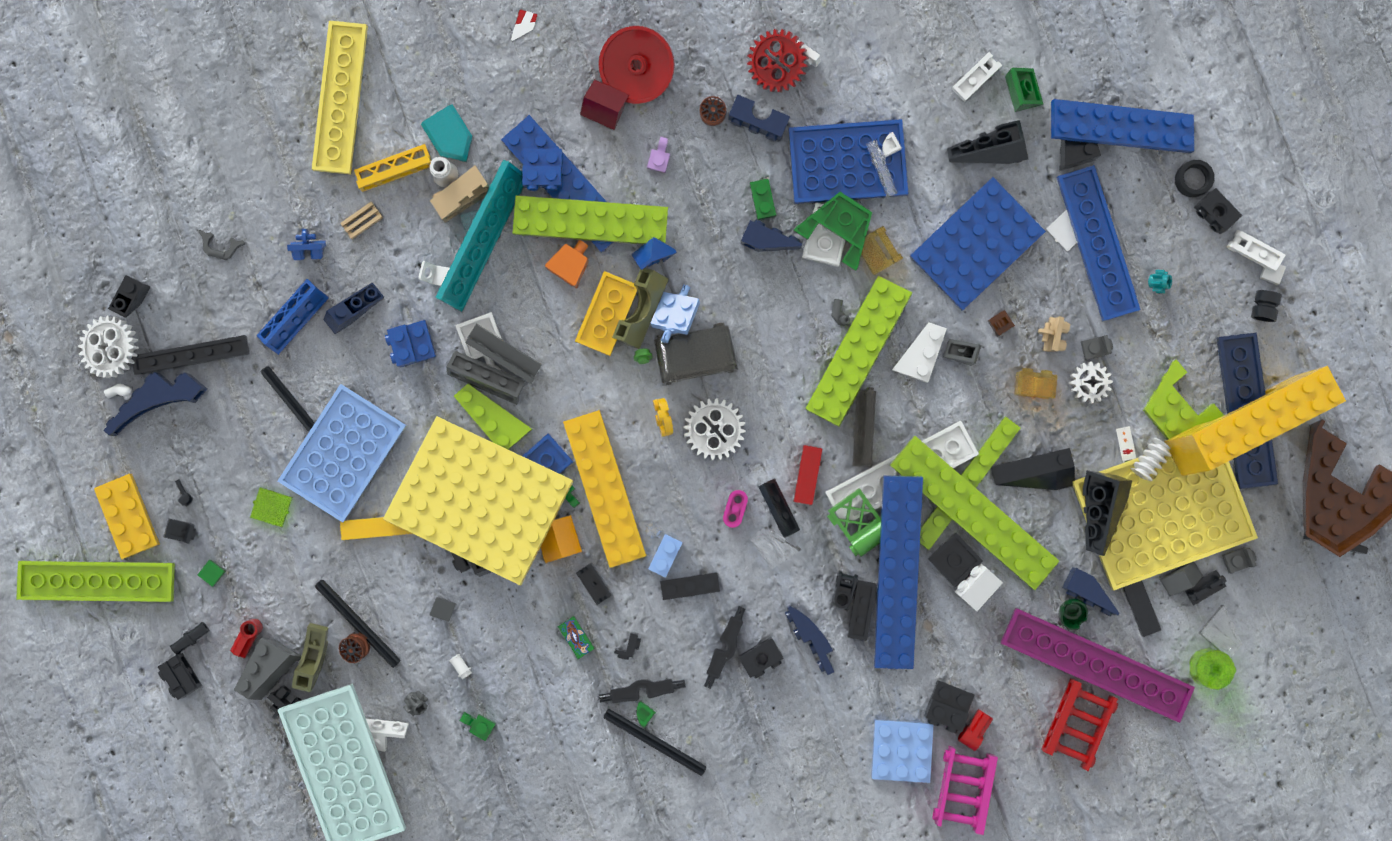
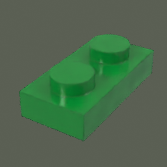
M769 179L750 182L757 220L776 217Z

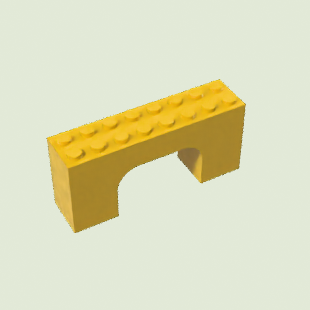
M1325 366L1295 375L1265 390L1266 395L1220 418L1196 425L1164 441L1171 448L1169 452L1181 475L1185 476L1211 471L1346 402L1329 367Z

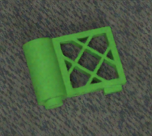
M860 488L828 510L830 514L827 517L834 526L838 524L850 541L851 546L849 548L855 556L859 554L862 557L880 544L881 518ZM860 495L863 500L861 508L852 507L853 498ZM840 508H846V519L838 518L834 512ZM851 509L861 511L859 521L849 520ZM864 511L872 512L875 519L869 523L862 522ZM848 523L858 524L857 531L850 536L847 531Z

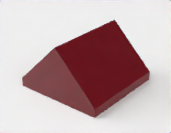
M594 79L583 98L580 115L615 130L629 94Z

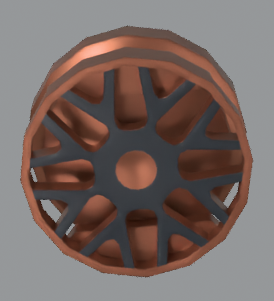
M711 96L703 100L700 105V117L705 124L716 126L725 119L726 105L722 99Z
M355 632L348 635L339 644L341 657L349 663L359 662L370 652V643L366 640L368 638L361 633L356 634Z

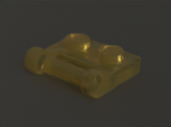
M884 226L866 235L861 254L874 276L903 259L885 233L886 229ZM877 236L880 237L891 255V259L888 260L878 245L875 240Z

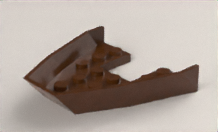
M1322 419L1310 425L1303 476V527L1308 538L1341 557L1373 536L1392 518V472L1380 464L1375 466L1362 494L1332 476L1331 474L1347 443L1323 429L1325 421Z

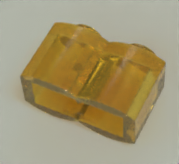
M1022 368V371L1016 372L1014 395L1042 399H1054L1056 397L1057 375L1052 374V371L1041 370V373L1033 372L1034 369Z

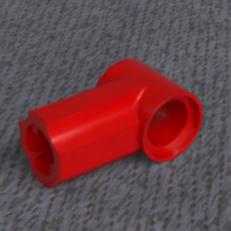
M251 619L241 625L240 632L230 649L232 654L241 658L247 657L257 636L262 632L263 625L261 621ZM249 624H252L254 626V633H251L248 630Z
M978 709L969 725L965 726L963 732L959 734L958 741L971 750L976 751L981 745L984 738L983 735L993 721V718Z

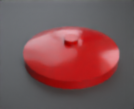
M644 26L622 28L612 34L602 47L599 56V73L602 82L629 94L627 103L641 104L658 98L666 91L673 79L675 61L672 49L666 39L651 28Z

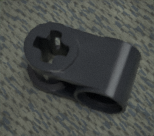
M840 570L838 571L832 599L833 604L837 608L845 609L850 606L858 575L852 576L844 574ZM841 594L847 598L846 604L842 606L837 602V598Z

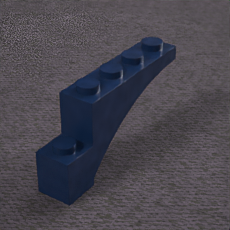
M184 372L177 376L174 380V385L162 374L151 373L145 378L143 386L132 393V398L129 402L124 403L119 408V413L106 423L107 427L103 431L109 436H117L131 422L153 409L183 401L196 403L207 388L189 373Z

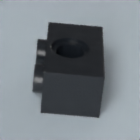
M1217 188L1210 191L1194 206L1197 210V215L1205 219L1210 224V228L1219 234L1227 231L1243 216ZM1214 208L1219 211V217L1214 214Z
M772 637L738 656L749 677L754 676L755 679L765 673L764 670L771 666L773 669L782 663L781 660L784 659ZM759 654L767 656V661L764 664H759L756 661Z

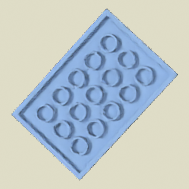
M340 384L278 479V482L339 521L344 522L407 425Z

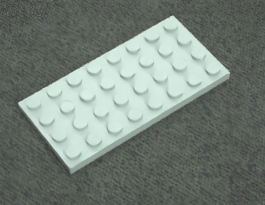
M353 684L278 709L326 841H375L405 831L406 826Z

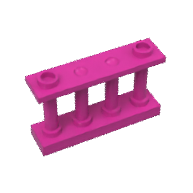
M948 746V750H945L943 756L945 768L938 805L933 810L932 818L935 820V824L940 827L942 820L971 825L973 827L972 830L976 834L984 835L998 757L990 753H986V758L983 757V759L955 754L956 749L953 746ZM953 761L981 767V769H984L982 777L974 778L951 773ZM954 781L978 786L980 789L979 796L974 798L949 793V782ZM946 800L974 805L976 808L975 816L969 817L944 812Z

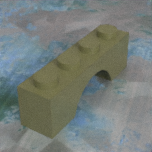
M640 269L634 283L639 295L638 306L632 316L625 320H619L612 338L627 346L640 349L668 278L654 270Z

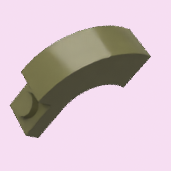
M309 623L307 626L304 649L299 664L294 671L292 688L307 692L312 691L324 662L328 646L327 635L329 627Z

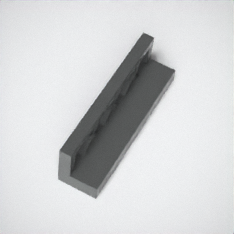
M477 323L466 339V344L531 384L542 366L538 361Z
M454 351L446 366L447 375L513 404H518L519 395L525 385L524 380L457 351Z

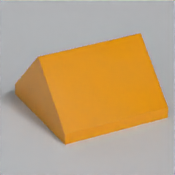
M571 515L553 521L540 547L545 563L582 552Z

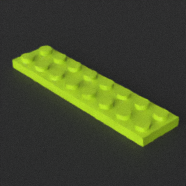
M516 195L512 233L513 235L646 244L655 237L666 244L668 207Z
M880 276L877 277L805 408L807 411L838 427L841 426L911 298V291Z
M18 561L16 600L173 602L175 563Z

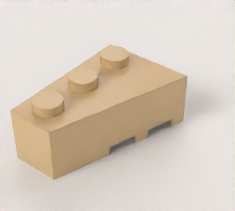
M473 166L444 190L435 193L430 202L441 219L446 223L485 198L489 185L477 167Z

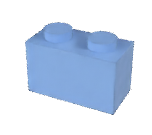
M665 534L648 569L666 578L683 542Z

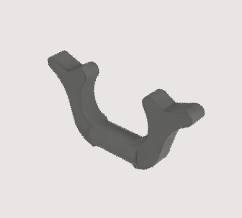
M198 231L203 239V251L208 256L228 260L239 247L245 245L243 240L236 241L234 238H231L228 251L223 252L211 249L209 243L214 235L211 232Z

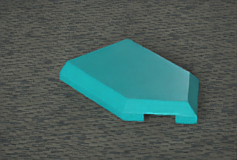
M453 104L445 107L421 123V126L441 157L467 162L473 136Z

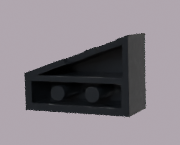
M1061 140L1059 171L1096 161L1101 156L1098 143Z

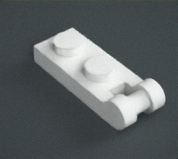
M990 52L952 87V90L964 102L1002 67L999 61L996 62L992 58L993 55ZM986 63L991 67L990 70L984 66Z
M1236 230L1233 235L1234 239L1229 241L1227 245L1229 250L1241 254L1274 273L1286 256L1282 252L1240 230ZM1241 241L1246 242L1245 247L1239 245Z

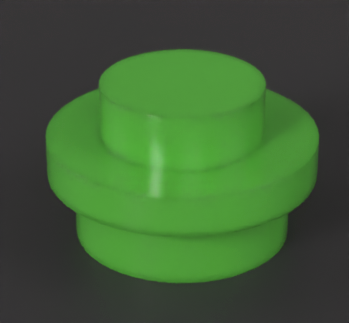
M643 348L635 351L634 361L639 364L649 363V360L653 358L649 349Z

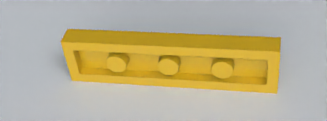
M426 144L355 169L358 188L364 192L430 168L432 160ZM423 150L425 156L414 160L415 154ZM400 158L409 160L407 163L395 166ZM386 164L391 167L388 170L378 173V170L381 165ZM369 171L373 175L362 179L360 173Z

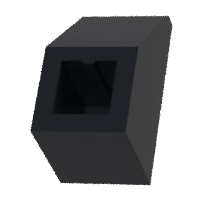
M125 275L108 309L127 318L142 304L150 286Z

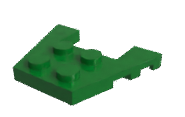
M839 192L801 224L796 226L793 231L808 240L818 224L824 226L852 245L841 262L856 271L872 212L842 192Z

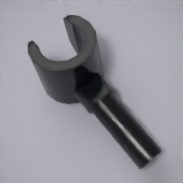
M180 479L175 482L182 494L178 502L182 506L185 505L187 507L193 501V497L184 490Z

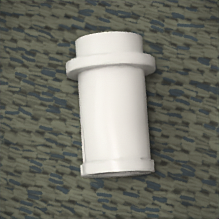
M460 654L449 660L459 674L458 678L461 677L463 680L472 674L470 671L471 667L468 668Z

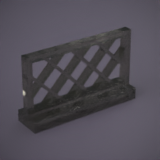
M873 387L860 390L856 396L852 466L872 467L876 391H874Z

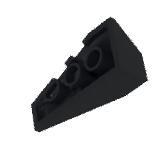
M1020 120L1001 124L995 127V131L988 134L983 132L979 134V138L973 141L965 140L947 148L949 162L1011 164L1028 160Z
M1070 448L991 467L994 483L998 486L1060 490L1072 487V481H1075V466Z
M1086 471L1083 496H1085L1086 504L1084 514H1086L1087 521L1085 526L1087 551L1105 556L1128 501L1132 480L1112 474Z

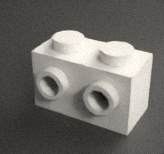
M980 563L979 566L972 569L970 576L958 585L955 593L974 610L978 611L1003 582Z

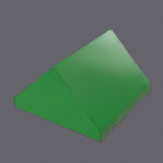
M1011 68L1005 75L1014 111L1018 112L1043 105L1034 68Z

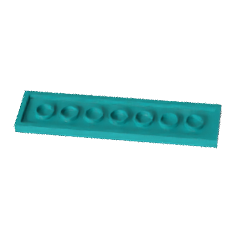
M503 160L498 168L495 178L435 297L461 312L515 206V196H520L524 188L522 185V171L509 161Z

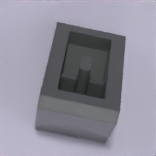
M949 339L943 357L972 366L977 362L982 345Z
M1191 562L1177 568L1159 580L1169 596L1194 587L1203 575L1195 562Z

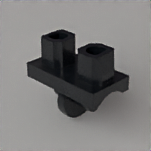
M285 685L270 693L267 697L274 703L270 709L275 712L272 716L275 720L279 717V708L302 701L301 698L296 697L290 703L286 698L291 693V690Z

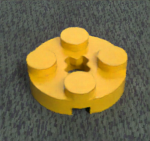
M666 399L653 400L654 410L657 411L655 420L657 426H659L661 437L672 435L673 425L671 416L668 413L669 408Z

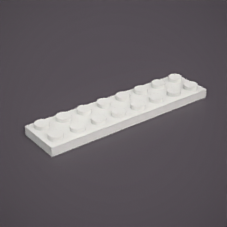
M961 420L922 440L924 444L952 468L979 455ZM898 454L826 491L825 494L832 507L859 488L874 509L881 507L883 475L901 476L890 466ZM860 495L853 498L852 507L861 508L863 500ZM840 508L835 511L838 518L846 519V508ZM851 509L849 520L858 519L861 511Z

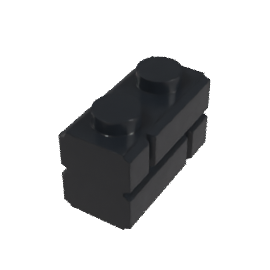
M183 653L175 655L158 666L160 678L168 683L170 695L173 698H177V700L202 687L201 682Z

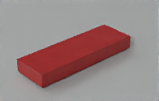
M803 445L793 502L813 505L822 448Z

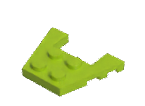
M1177 360L1171 362L1168 371L1162 377V381L1143 409L1144 413L1167 440L1196 425L1224 416L1214 403L1197 415L1173 387V384L1188 373Z

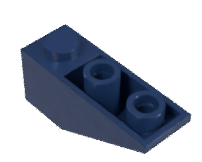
M750 220L740 244L757 252L798 250L801 249L803 243H800V239L790 235L787 237L783 235V232L777 228H772L771 230L765 227V223L759 220Z
M372 282L328 309L323 320L333 333L337 334L375 306L384 296Z
M1072 567L1062 588L1067 590L1066 594L1073 598H1077V596L1083 598V602L1093 608L1096 605L1101 608L1100 612L1110 617L1112 614L1118 616L1119 611L1095 577Z

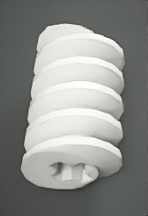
M1157 438L1152 439L1154 444L1150 443L1148 445L1149 450L1143 451L1144 456L1138 457L1139 462H1134L1135 468H1130L1136 475L1151 482L1153 479L1150 477V474L1157 475L1154 469H1162L1159 462L1167 463L1164 456H1172L1169 452L1171 448Z

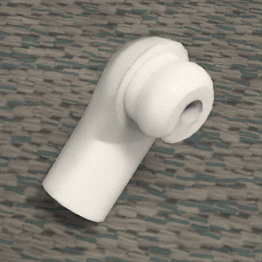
M121 383L104 390V394L108 399L120 395L125 400H130L133 393L129 386Z

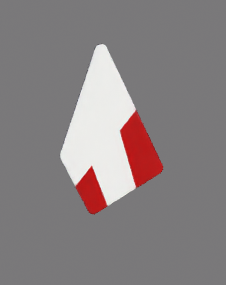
M519 10L511 41L534 29L537 14Z

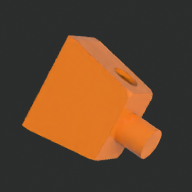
M581 240L577 242L574 248L565 244L545 264V268L574 288H577L589 263L588 258L583 255L588 245Z

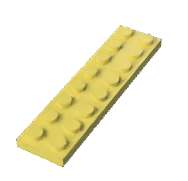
M329 21L312 161L313 171L351 175L368 31L367 24Z

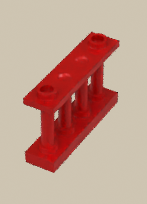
M1070 678L1041 750L1052 756L1054 752L1058 751L1082 761L1080 767L1089 771L1090 767L1092 768L1096 762L1095 754L1111 715L1118 708V699L1109 695L1108 700L1086 692L1082 690V683ZM1081 697L1104 707L1101 717H1095L1075 708L1073 704L1076 698ZM1073 715L1097 725L1093 736L1067 726L1068 717ZM1066 733L1089 743L1086 753H1080L1060 744L1061 734Z

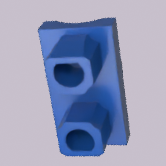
M302 229V234L296 235V240L302 241L291 242L290 245H287V249L291 251L293 260H304V250H310L311 259H322L326 240L310 241L316 239V235L309 234L308 229Z

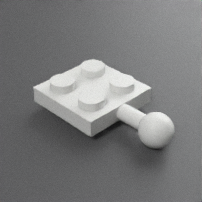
M492 312L455 325L467 356L473 359L484 356L487 365L501 370L492 359L465 343L476 323L501 338Z

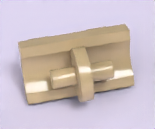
M1049 317L1048 323L1045 322L1044 329H1038V333L1043 335V351L1057 352L1066 350L1067 343L1061 340V334L1069 332L1070 324L1064 321V317Z

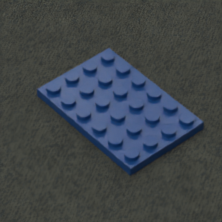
M902 119L790 127L788 129L794 204L828 202L839 192L853 200L908 196ZM893 132L902 149L884 159L882 145L885 138Z
M992 177L909 257L963 311L1046 231Z

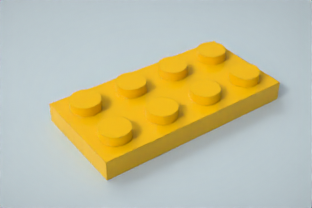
M603 272L575 339L576 343L611 356L617 342L616 339L612 338L619 320L627 318L637 294L634 283L608 272Z
M127 474L94 488L121 559H126L160 545L133 474Z

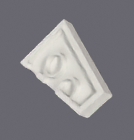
M928 322L891 371L928 383L947 328Z

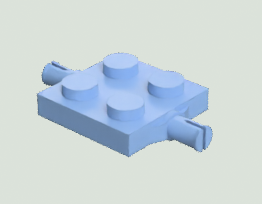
M682 285L680 294L667 292L662 294L651 321L652 328L664 331L661 338L663 343H669L671 334L680 333L688 335L700 305L699 299L687 296L690 290L688 285Z

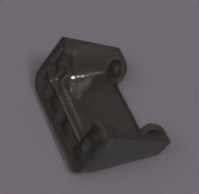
M724 323L714 324L713 328L689 332L688 335H673L670 337L669 343L661 341L663 334L657 335V339L654 340L663 386L671 385L676 380L681 382L708 375L723 374V371L728 373L738 371L729 326H725Z

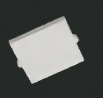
M1065 210L1046 230L1055 238V242H1059L1068 252L1077 241L1068 212Z

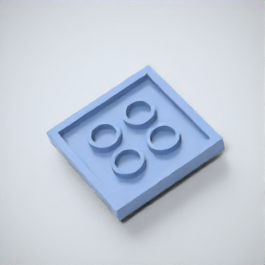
M875 720L871 778L930 783L933 725L921 722Z

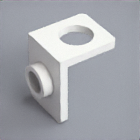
M423 261L418 279L441 286L450 268L436 266ZM427 267H429L430 275L426 278L425 270Z

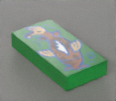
M575 616L558 626L578 659L595 649Z

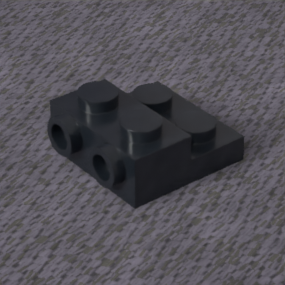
M937 680L924 716L928 718L927 722L932 725L939 726L940 723L945 725L946 730L956 734L957 731L963 732L969 716L968 711L975 695Z

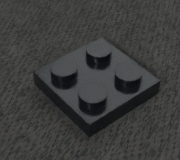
M954 533L928 558L953 587H956L971 573L974 567L983 562L957 533Z

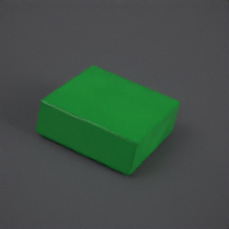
M208 560L197 576L214 587L226 571L214 561Z

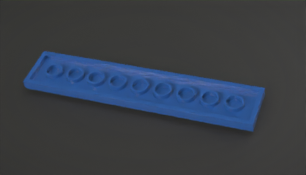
M883 475L874 654L875 668L914 669L923 477Z

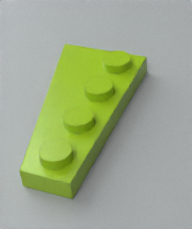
M470 384L464 386L454 395L455 399L490 440L509 450L533 430Z

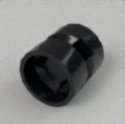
M1257 290L1254 301L1257 305L1252 308L1251 318L1264 322H1276L1279 312L1276 307L1280 305L1282 294L1268 290Z

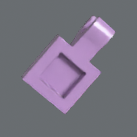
M660 137L658 150H651L647 169L666 173L670 154L665 153L668 144L667 138Z

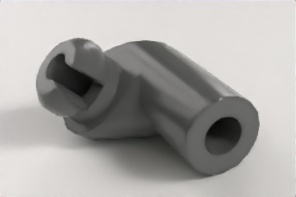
M834 299L831 313L832 318L840 326L848 325L850 318L842 311L843 300Z

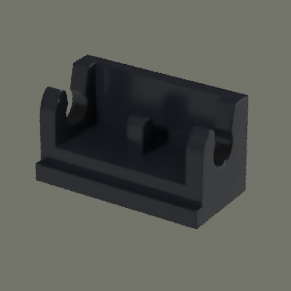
M593 563L576 572L596 605L613 595Z

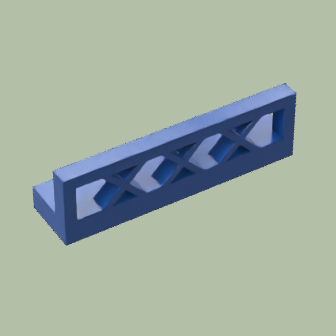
M306 279L256 336L265 346L279 355L329 297L310 280Z

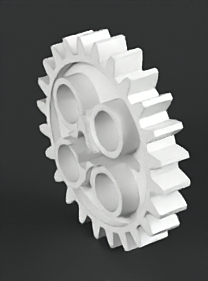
M100 316L99 320L93 319V325L87 324L88 331H82L85 334V338H79L83 341V344L78 345L79 348H83L79 355L84 356L81 362L87 363L85 369H91V374H96L97 377L103 378L117 377L118 374H124L123 369L130 370L128 363H135L131 358L132 356L137 357L134 350L139 349V347L134 346V343L138 339L133 338L136 332L130 331L132 326L127 325L126 320H120L119 317Z
M718 398L715 399L714 403H711V400L708 399L707 405L700 401V408L694 405L695 413L688 412L691 419L685 418L689 425L684 426V429L689 430V432L685 433L684 436L690 437L686 443H693L691 450L697 448V455L703 452L704 459L711 455V460L713 461L715 455H718L719 460H721L722 454H725L728 458V451L735 453L734 446L741 447L738 440H744L740 433L746 432V430L741 429L745 422H739L743 415L737 416L736 413L739 409L732 410V403L725 406V400L719 404ZM711 412H720V420L713 421L710 418ZM703 416H706L713 426H719L718 432L727 440L726 443L715 432L710 433L711 427L704 421ZM699 423H703L707 427L706 432L703 434L698 433L695 429ZM726 425L732 426L733 434L725 435L723 427ZM717 438L719 446L711 448L708 445L709 439Z

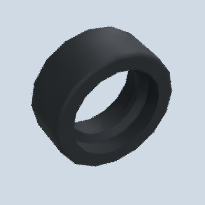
M1202 160L1186 162L1177 170L1175 175L1177 190L1187 197L1196 198L1205 194L1212 188L1215 181L1212 167ZM1197 168L1204 174V186L1196 190L1186 185L1184 174L1188 169Z

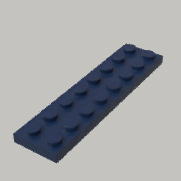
M1257 332L1216 338L1227 414L1266 395ZM1272 439L1233 459L1239 489L1278 484Z

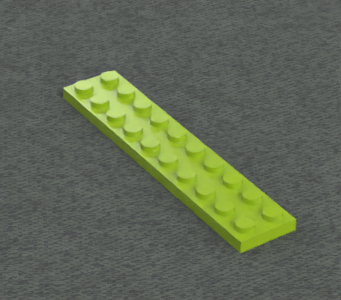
M913 436L891 462L890 466L901 476L923 477L922 494L1033 590L1037 589L1058 564L1059 560L916 436Z

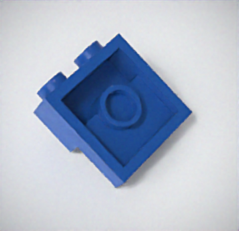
M524 149L523 187L529 191H537L538 188H546L547 191H557V188H562V149Z
M426 320L387 329L388 334L385 335L387 345L392 347L393 353H390L392 363L397 364V367L401 368L436 357Z

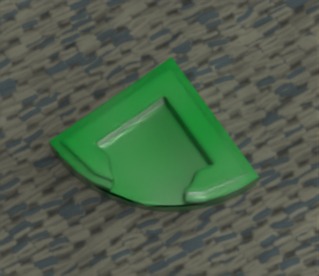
M640 700L636 714L640 725L645 728L656 711Z

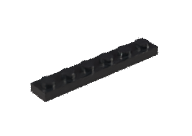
M241 335L138 354L137 357L132 356L131 359L135 362L132 364L134 375H141L249 355L247 336Z

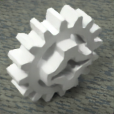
M1090 361L1087 366L1085 363L1080 364L1081 369L1078 367L1074 369L1076 374L1070 375L1074 381L1069 382V384L1074 385L1071 392H1077L1075 398L1082 397L1081 402H1086L1088 399L1089 404L1094 403V398L1097 402H1100L1101 397L1106 398L1108 396L1105 391H1111L1108 384L1113 383V381L1108 380L1111 373H1105L1106 367L1100 368V363H1096L1093 366V362ZM1084 371H1086L1085 376L1082 379H1079L1081 374ZM1091 380L1098 383L1091 385L1084 382ZM1099 386H1102V388H1101V390L1099 391V393H1097L1098 387H1099Z

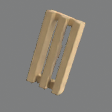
M370 202L340 224L353 240L383 219L375 205ZM371 208L373 209V210H371L370 212H368L366 215H364L363 217H361L360 219H358L356 222H354L353 224H351L350 226H347L348 224H350L351 222H353L354 220H356L358 217H360L361 215H363L364 213H366V212H367L368 210H370ZM374 214L377 215L353 233L351 232V230H353L355 227L366 221Z

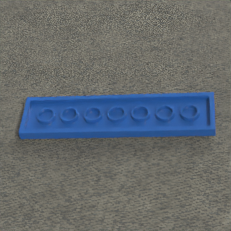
M1053 99L1051 101V139L1192 153L1194 152V115Z
M530 115L501 139L522 165L524 149H559ZM562 152V188H557V191L546 190V192L556 199L607 202ZM591 241L601 253L614 243Z
M1095 165L1056 177L1102 322L1141 310Z

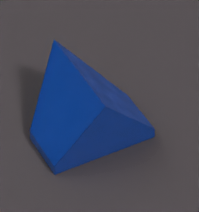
M653 237L631 255L640 269L643 270L647 266L659 264L660 259L665 262L677 252L674 248Z

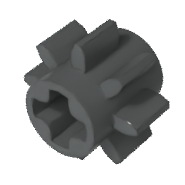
M420 691L411 692L405 697L404 702L407 705L403 708L412 716L421 715L428 707L425 703L428 701V698L421 694Z

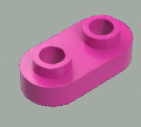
M735 490L729 495L723 514V521L728 527H737L742 522L748 502V497L744 491ZM736 496H740L742 498V501L740 503H736L734 501V498ZM731 514H734L736 516V520L734 522H731L729 520V516Z

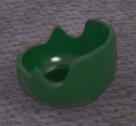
M1075 598L1066 600L1061 604L1058 616L1064 627L1069 630H1078L1083 622H1087L1088 608L1083 601Z

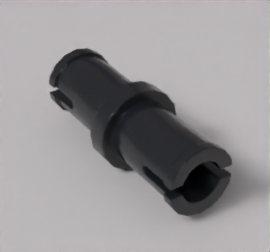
M201 622L190 632L186 631L183 637L170 645L171 650L177 655L190 645H195L199 638L210 631L208 626Z

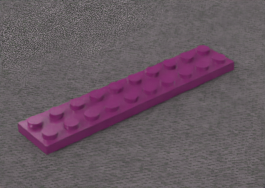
M1015 608L1000 642L1007 647L1179 723L1195 689L1194 686Z

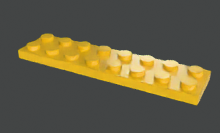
M600 410L564 421L563 424L609 568L645 557L644 546Z

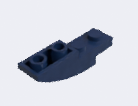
M790 605L787 606L788 611L785 614L789 622H794L796 629L793 631L797 639H802L803 643L811 640V643L808 645L813 655L817 653L820 661L817 664L821 672L825 671L827 675L834 673L833 667L826 655L832 652L833 649L824 634L806 615Z

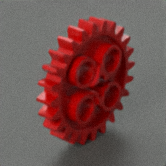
M774 29L773 35L770 31H766L767 37L759 35L761 41L754 40L756 47H750L753 54H748L747 56L752 58V61L748 62L747 65H751L753 68L748 72L755 73L752 79H759L757 82L758 86L764 83V90H767L770 86L771 92H774L776 88L778 92H782V87L789 91V84L796 87L794 81L801 82L802 80L799 75L806 74L802 69L808 67L807 64H804V61L808 60L809 57L803 56L807 49H801L804 43L802 41L797 43L799 37L794 36L792 38L793 33L790 31L786 34V31L781 29L779 34L778 30ZM779 42L780 50L778 52H774L773 46L775 43ZM768 49L773 56L778 57L779 61L790 69V72L788 73L783 66L776 64V60L769 56L765 50ZM793 54L794 62L789 65L787 58ZM767 57L768 64L766 67H762L761 61ZM777 70H781L782 77L777 80L775 73Z

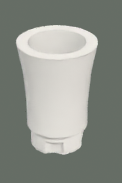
M443 157L432 159L430 172L438 186L447 187L458 179V169L453 163Z

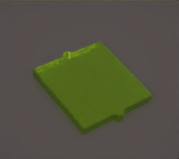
M260 487L256 500L253 501L254 506L250 518L283 527L286 516L290 513L288 510L293 497Z

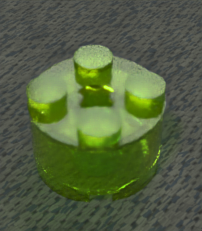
M1211 648L1198 650L1192 655L1189 662V672L1192 679L1197 684L1210 689L1219 690L1226 687L1233 680L1236 673V667L1230 656L1222 651Z

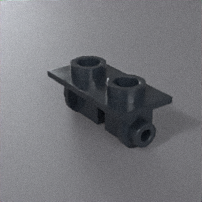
M1215 570L1202 577L1194 587L1185 590V593L1194 606L1227 587L1225 585L1227 580Z

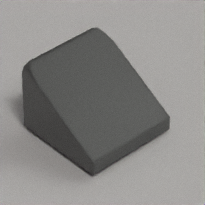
M438 596L429 615L449 622L456 603Z

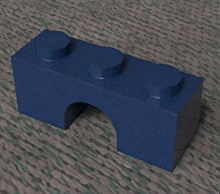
M737 94L728 120L731 121L730 123L737 127H741V125L747 127L751 133L766 135V138L770 141H781L790 116L772 109L767 119L759 120L752 113L755 101Z

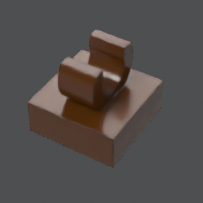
M1005 310L988 320L997 337L1015 326Z

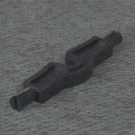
M738 606L735 616L730 617L725 630L720 636V641L727 644L729 648L726 651L718 648L714 650L706 673L708 677L703 685L707 687L709 683V689H711L715 678L718 679L725 663L732 658L736 651V638L743 624L741 619L746 610L745 608Z
M641 679L633 682L630 686L611 689L610 693L599 694V698H601L599 700L600 703L611 700L612 703L638 701L640 688L646 689L648 698H654L674 693V689L686 688V685L683 684L685 680L672 681V679L653 682L648 679Z

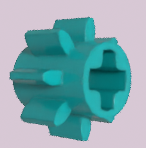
M1155 270V274L1149 276V288H1153V292L1165 294V289H1170L1172 286V276L1168 275V272L1165 270Z

